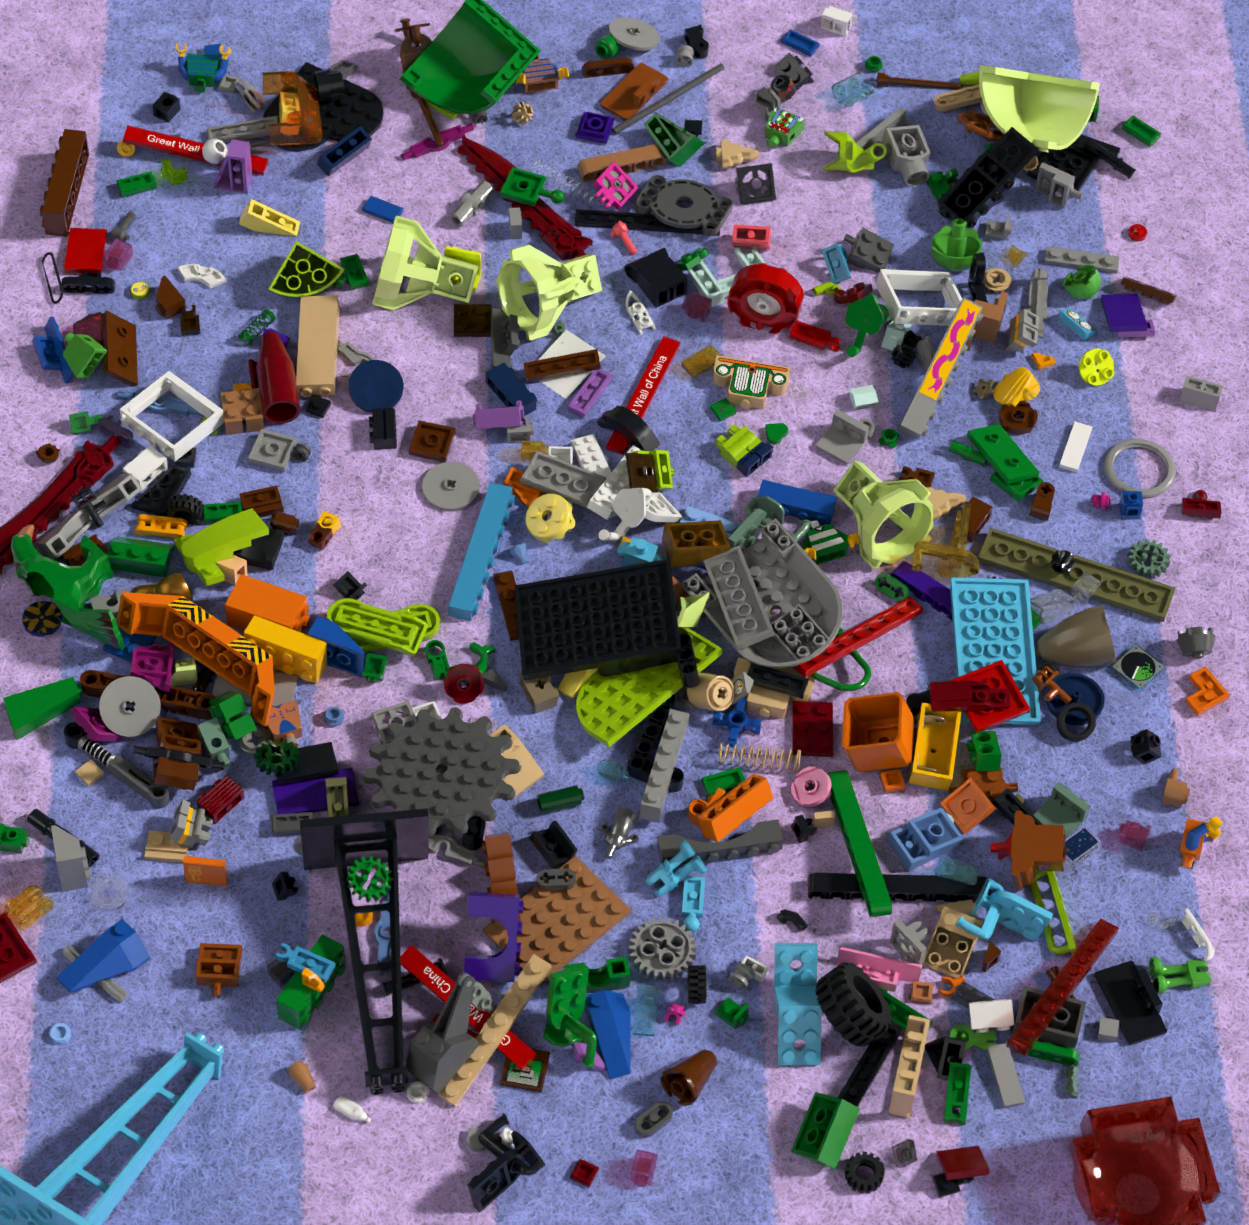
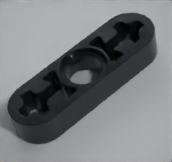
M68 276L61 280L64 293L92 292L112 294L115 291V281L110 277Z

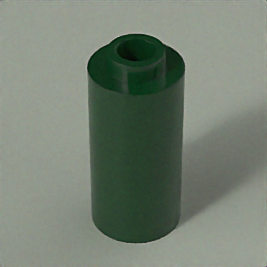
M577 785L537 794V803L541 814L578 806L584 800L582 788L578 789Z

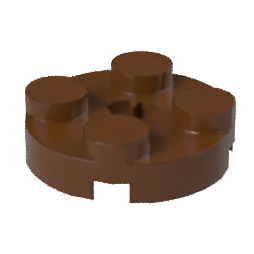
M1019 401L1016 407L1003 405L999 415L1002 428L1013 434L1030 433L1037 423L1038 414L1036 409L1030 407L1031 404L1026 401ZM1016 415H1020V418L1022 419H1016L1015 417Z

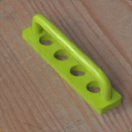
M1037 871L1036 879L1030 885L1035 904L1045 909L1037 880L1039 877L1048 875L1068 943L1061 947L1056 946L1050 923H1048L1043 931L1047 946L1053 954L1063 955L1071 952L1073 958L1078 957V949L1055 871Z

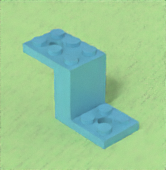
M775 943L773 1000L778 1021V1065H820L822 1010L815 992L817 984V943ZM794 960H799L802 964L799 968L794 969L790 967V963ZM796 1040H803L805 1042L801 1048H796L793 1044Z

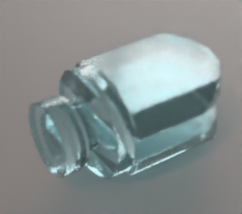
M603 759L597 766L601 779L618 783L619 780L626 782L629 771L625 770L619 763Z

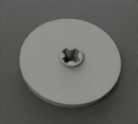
M622 17L614 19L609 25V34L615 38L617 43L627 48L646 51L656 48L659 44V33L654 27L644 21Z
M445 462L432 467L425 474L422 482V491L425 499L432 506L445 511H457L468 507L476 500L480 491V482L477 474L470 467L457 462Z
M134 676L121 677L111 682L103 691L99 702L100 716L106 727L113 733L124 737H136L149 731L155 725L161 709L160 698L155 688L146 680ZM127 701L135 703L133 712L125 710Z

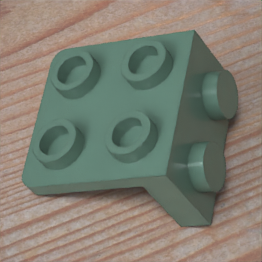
M1058 782L1053 787L1050 799L1034 816L1043 825H1064L1067 840L1087 819L1090 806L1084 799L1077 797L1068 787Z

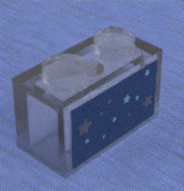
M1086 825L1080 829L1076 828L1065 840L1066 861H1064V868L1069 873L1100 850L1102 842Z

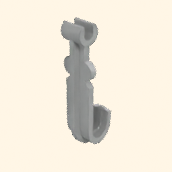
M1035 268L1030 279L1029 309L1027 310L1039 316L1038 337L1043 338L1045 324H1042V322L1048 318V311L1046 310L1048 270Z

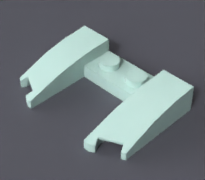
M752 247V253L742 254L740 248H735V254L743 267L765 263L754 247ZM701 259V262L697 264L698 270L693 272L690 269L688 271L695 287L708 308L725 303V297L729 295L735 275L717 281Z

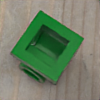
M0 823V851L22 854L23 848L28 847L29 835L26 834V830L24 828L5 826V824Z

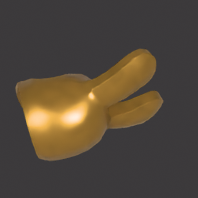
M181 573L171 574L157 584L136 586L131 591V593L184 596L190 601L193 600L192 591Z

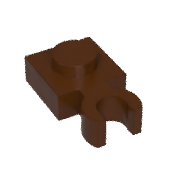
M903 466L902 473L907 475L900 474L899 480L917 479L925 487H931L935 473L921 468L912 471L910 467Z

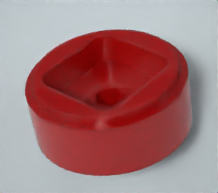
M1134 224L1129 228L1128 235L1134 241H1143L1146 238L1147 229L1143 225Z

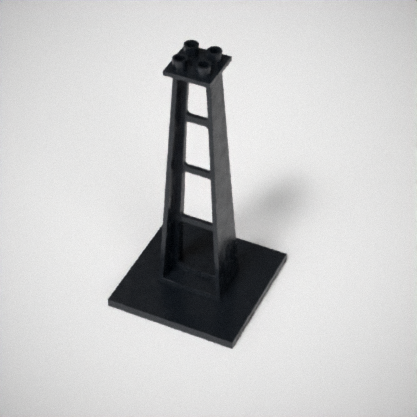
M428 808L300 820L304 870L337 867L368 1071H365V1085L370 1087L372 1095L383 1094V1085H392V1092L394 1093L404 1092L405 1083H409L408 1067L404 1068L398 861L428 859ZM363 856L366 860L372 856L373 861L380 858V863L388 862V870L392 871L389 877L393 878L392 883L389 884L391 886L389 902L386 904L354 906L350 888L347 887L349 881L346 880L348 875L347 866H353V862L355 860L359 862ZM388 911L390 914L391 960L387 963L365 965L361 962L355 915L359 913ZM390 970L392 976L393 1015L385 1019H371L363 975L365 972ZM374 1027H393L394 1066L392 1068L380 1069L377 1066L372 1035Z

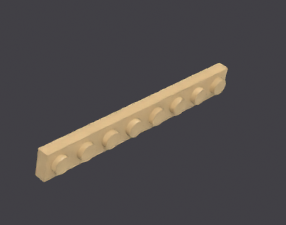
M533 954L475 1038L480 1045L440 1094H438L440 1098L457 1107L552 968L551 964Z

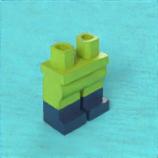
M733 424L727 430V435L730 436L729 439L720 435L715 440L716 447L721 450L720 455L746 477L772 457L773 446L769 443H763L746 426L739 428Z

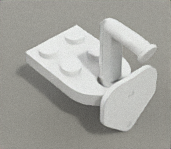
M647 488L622 489L612 503L614 512L622 519L621 523L614 532H608V530L603 529L599 532L598 536L603 541H620L630 527H637L644 518L654 522L677 523L683 516L660 492L651 493Z

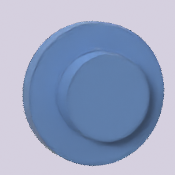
M330 707L324 713V721L329 726H338L344 720V714L338 707Z

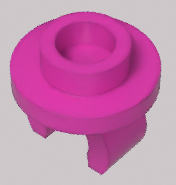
M1102 492L1101 495H1092L1091 503H1093V508H1102L1103 511H1107V507H1110L1111 504L1110 496L1106 495V492Z
M672 1002L671 1006H666V1009L671 1011L666 1013L665 1021H668L671 1015H675L677 1017L675 1024L679 1025L682 1021L680 1014L686 1015L687 1012L683 1011V1006Z

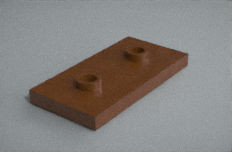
M105 311L102 314L103 347L107 350L104 356V373L131 387L137 386L136 325L109 311Z

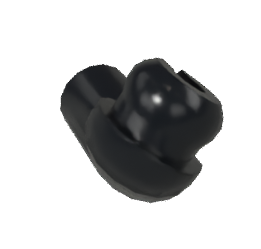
M783 909L777 915L780 923L785 924L789 920L800 932L808 927L807 923L797 912Z

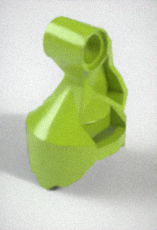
M824 131L825 136L839 144L838 159L824 167V171L855 173L861 170H874V163L886 155V148L881 143H876L863 150L847 131ZM875 147L882 148L883 153L881 156L877 157L873 154Z

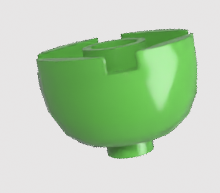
M1094 265L1076 268L1078 272L1074 274L1070 272L1064 278L1063 284L1066 291L1076 299L1088 300L1093 298L1101 286V278Z

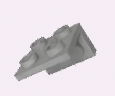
M837 409L833 414L832 426L818 441L816 448L848 465L867 442L869 426Z

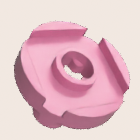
M813 766L800 770L796 774L797 778L794 783L792 782L791 784L793 798L806 808L818 806L831 797L832 784L829 775L822 769ZM813 783L815 785L814 789L807 791L810 784Z

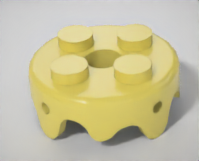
M544 494L535 499L526 512L525 521L527 529L535 538L546 544H550V540L553 539L561 540L564 538L567 530L575 527V520L572 516L573 507L560 495ZM552 513L551 518L545 521L546 514Z

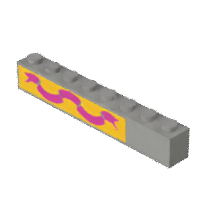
M964 297L962 298L904 415L898 431L917 440L921 435L925 436L929 428L926 424L929 419L932 420L937 412L934 407L936 403H941L945 395L942 391L944 387H949L953 379L950 375L952 371L956 372L960 362L957 360L960 355L964 356L968 348L965 344L968 339L972 340L976 332L973 329L975 323L979 325L984 315L981 313L982 306Z

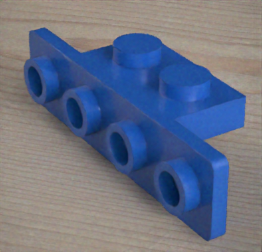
M50 316L44 327L47 337H34L32 343L42 369L60 370L65 384L70 383L74 374L63 357V352L66 349L64 339L60 334L55 318Z

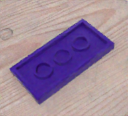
M353 768L340 769L338 775L278 785V781L273 780L272 787L277 814L327 811L325 779L346 777L348 807L359 805Z

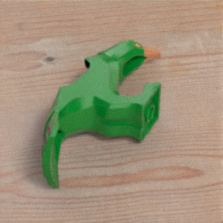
M33 525L22 528L18 534L12 537L11 551L18 578L26 583L35 596L46 595L52 598L62 612V623L122 651L125 647L123 638L111 610L84 608L85 602L99 595L102 584L107 579L114 577L106 554L84 535L80 547L86 562L81 566H67L44 557L37 552L32 544V535L35 529Z

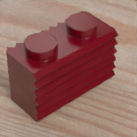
M225 776L222 780H216L207 793L203 792L199 795L197 808L205 809L204 816L212 818L213 823L216 824L244 799V791L231 778Z

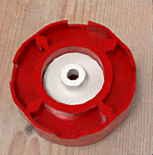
M765 263L753 264L742 268L735 275L729 290L727 306L730 313L734 312L740 318L739 323L743 326L753 328L750 326L751 322L756 323V330H761L765 325L773 327L768 333L779 334L782 329H791L796 324L803 304L804 291L800 283L785 269L769 266Z

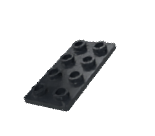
M1128 961L1095 972V977L1116 1020H1119V1026L1128 1045L1167 1033V1028L1159 1014L1162 1007L1161 999L1145 968L1137 970L1134 962Z

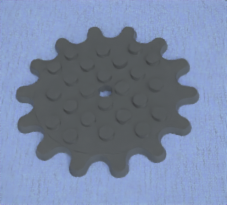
M457 707L451 708L448 715L443 719H434L427 710H420L416 716L417 724L414 726L405 727L398 722H393L389 726L388 733L393 738L392 742L371 745L369 755L379 760L380 764L375 768L365 770L362 778L365 783L379 785L381 790L372 796L370 804L374 808L391 806L395 811L428 808L429 837L433 836L438 826L442 824L450 825L454 833L463 835L468 831L467 822L469 818L478 816L488 822L496 818L497 813L492 807V802L495 799L509 800L514 798L516 794L515 789L505 783L504 779L507 775L520 772L521 764L516 759L503 757L504 751L512 747L513 741L508 735L498 737L488 735L492 722L486 716L480 717L473 723H467L462 720L463 713ZM442 766L447 769L444 773L437 772Z

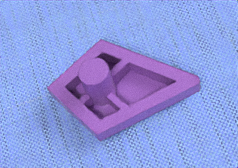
M574 1042L571 1044L576 1062L582 1063L583 1058H585L587 1043ZM596 1052L595 1064L591 1068L605 1072L607 1070L606 1066Z

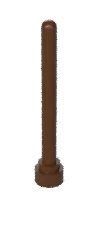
M881 72L877 74L878 87L895 84L953 90L961 88L960 83L889 77V75Z
M409 88L412 97L418 100L437 146L443 147L444 142L426 101Z

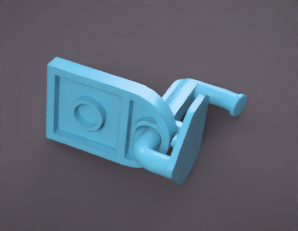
M987 878L970 913V916L973 917L980 906L986 908L987 913L981 928L965 920L964 916L956 922L955 926H959L980 939L988 940L998 922L1028 939L1037 941L1050 922L1053 913L1014 893L1004 891L999 883ZM989 889L994 891L990 896L987 895Z

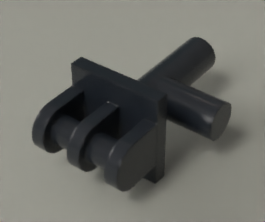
M87 485L85 490H79L77 495L73 494L71 497L77 508H86L96 527L99 528L104 523L97 512L107 507L104 500L92 505L91 502L97 498Z

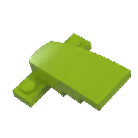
M251 508L222 519L195 535L190 534L174 539L175 547L182 554L186 567L197 574L206 586L225 581L224 573L216 565V562L234 558L233 551L251 547V540L269 535V528Z

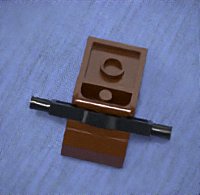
M158 716L155 723L157 747L148 746L146 748L134 745L132 750L133 754L153 758L154 783L162 786L178 787L183 790H194L199 767L223 770L225 762L199 756L201 754V741L198 740L197 724Z

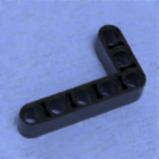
M685 633L680 634L682 654L597 668L601 676L608 677L677 662L683 686L693 688L700 682L690 635Z
M674 694L665 701L669 704L662 703L648 715L628 758L627 773L630 777L648 783L655 760L652 757L661 740L669 711L675 708ZM674 767L671 779L678 781H670L668 789L670 792H678L683 787V771Z

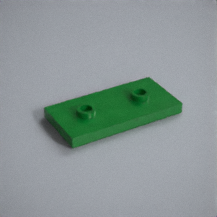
M1000 424L968 431L967 437L1006 484L1039 476L1040 472Z

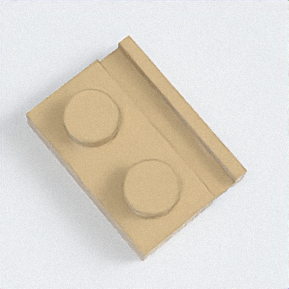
M149 830L144 859L183 863L184 856H187L189 847L169 840L170 832Z

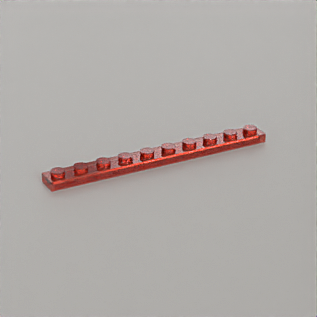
M1100 918L1009 1038L1006 1047L1024 1056L1027 1055L1117 935L1119 927Z

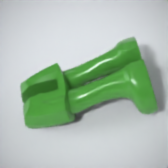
M1150 957V977L1153 979L1152 983L1158 994H1163L1168 988L1189 985L1190 989H1196L1212 981L1210 973L1207 972L1209 969L1208 964L1205 961L1187 960L1185 964L1164 966L1158 957ZM1171 975H1185V976L1177 977V978H1165V977H1164V976H1171Z

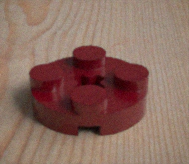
M458 664L448 669L444 677V689L446 694L453 698L455 702L470 703L476 700V697L483 692L484 678L477 666ZM462 680L469 681V684H466V687H462V685L458 683Z

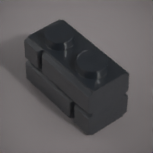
M373 409L372 416H369V428H373V432H369L370 443H374V450L397 449L395 409Z

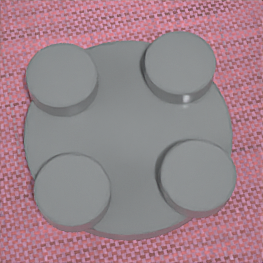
M929 336L924 337V340H920L917 345L918 360L925 372L936 352H933L931 347L932 341Z

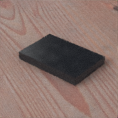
M332 742L298 748L299 761H297V766H292V771L286 770L285 775L279 772L276 777L278 785L338 775L339 770Z

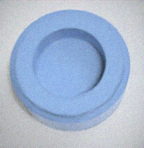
M64 1023L53 1025L49 1030L50 1039L58 1045L68 1042L71 1038L69 1026Z

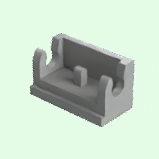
M1186 376L1179 402L1216 412L1223 386Z

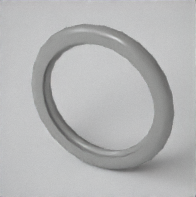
M1129 439L1118 443L1110 449L1104 461V470L1112 486L1120 492L1141 491L1142 498L1155 497L1165 492L1174 482L1176 475L1175 464L1170 454L1160 445L1145 439ZM1128 448L1149 449L1159 455L1166 466L1165 479L1161 484L1151 489L1130 487L1120 481L1115 475V458L1120 452Z

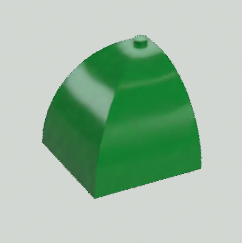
M465 0L457 13L400 77V80L421 98L441 109L459 114L480 113L492 107L541 50L484 0Z

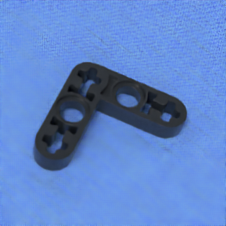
M983 252L975 253L972 256L968 286L973 301L979 300L988 303L982 286L986 269V259Z

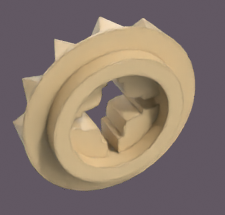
M991 268L985 271L983 286H986L988 291L994 290L996 293L997 291L1004 292L1005 289H1009L1011 276L1008 272L1000 268ZM1000 277L999 282L993 283V280H996Z

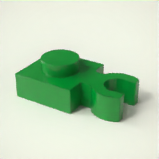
M698 248L692 254L687 253L683 255L681 260L675 264L681 270L689 271L700 263L701 259L707 257L709 253L706 248L703 250Z

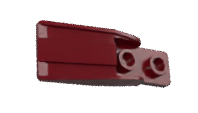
M945 681L931 682L929 685L931 711L933 712L976 711L991 708L1008 709L1011 706L1009 689H992L984 682Z

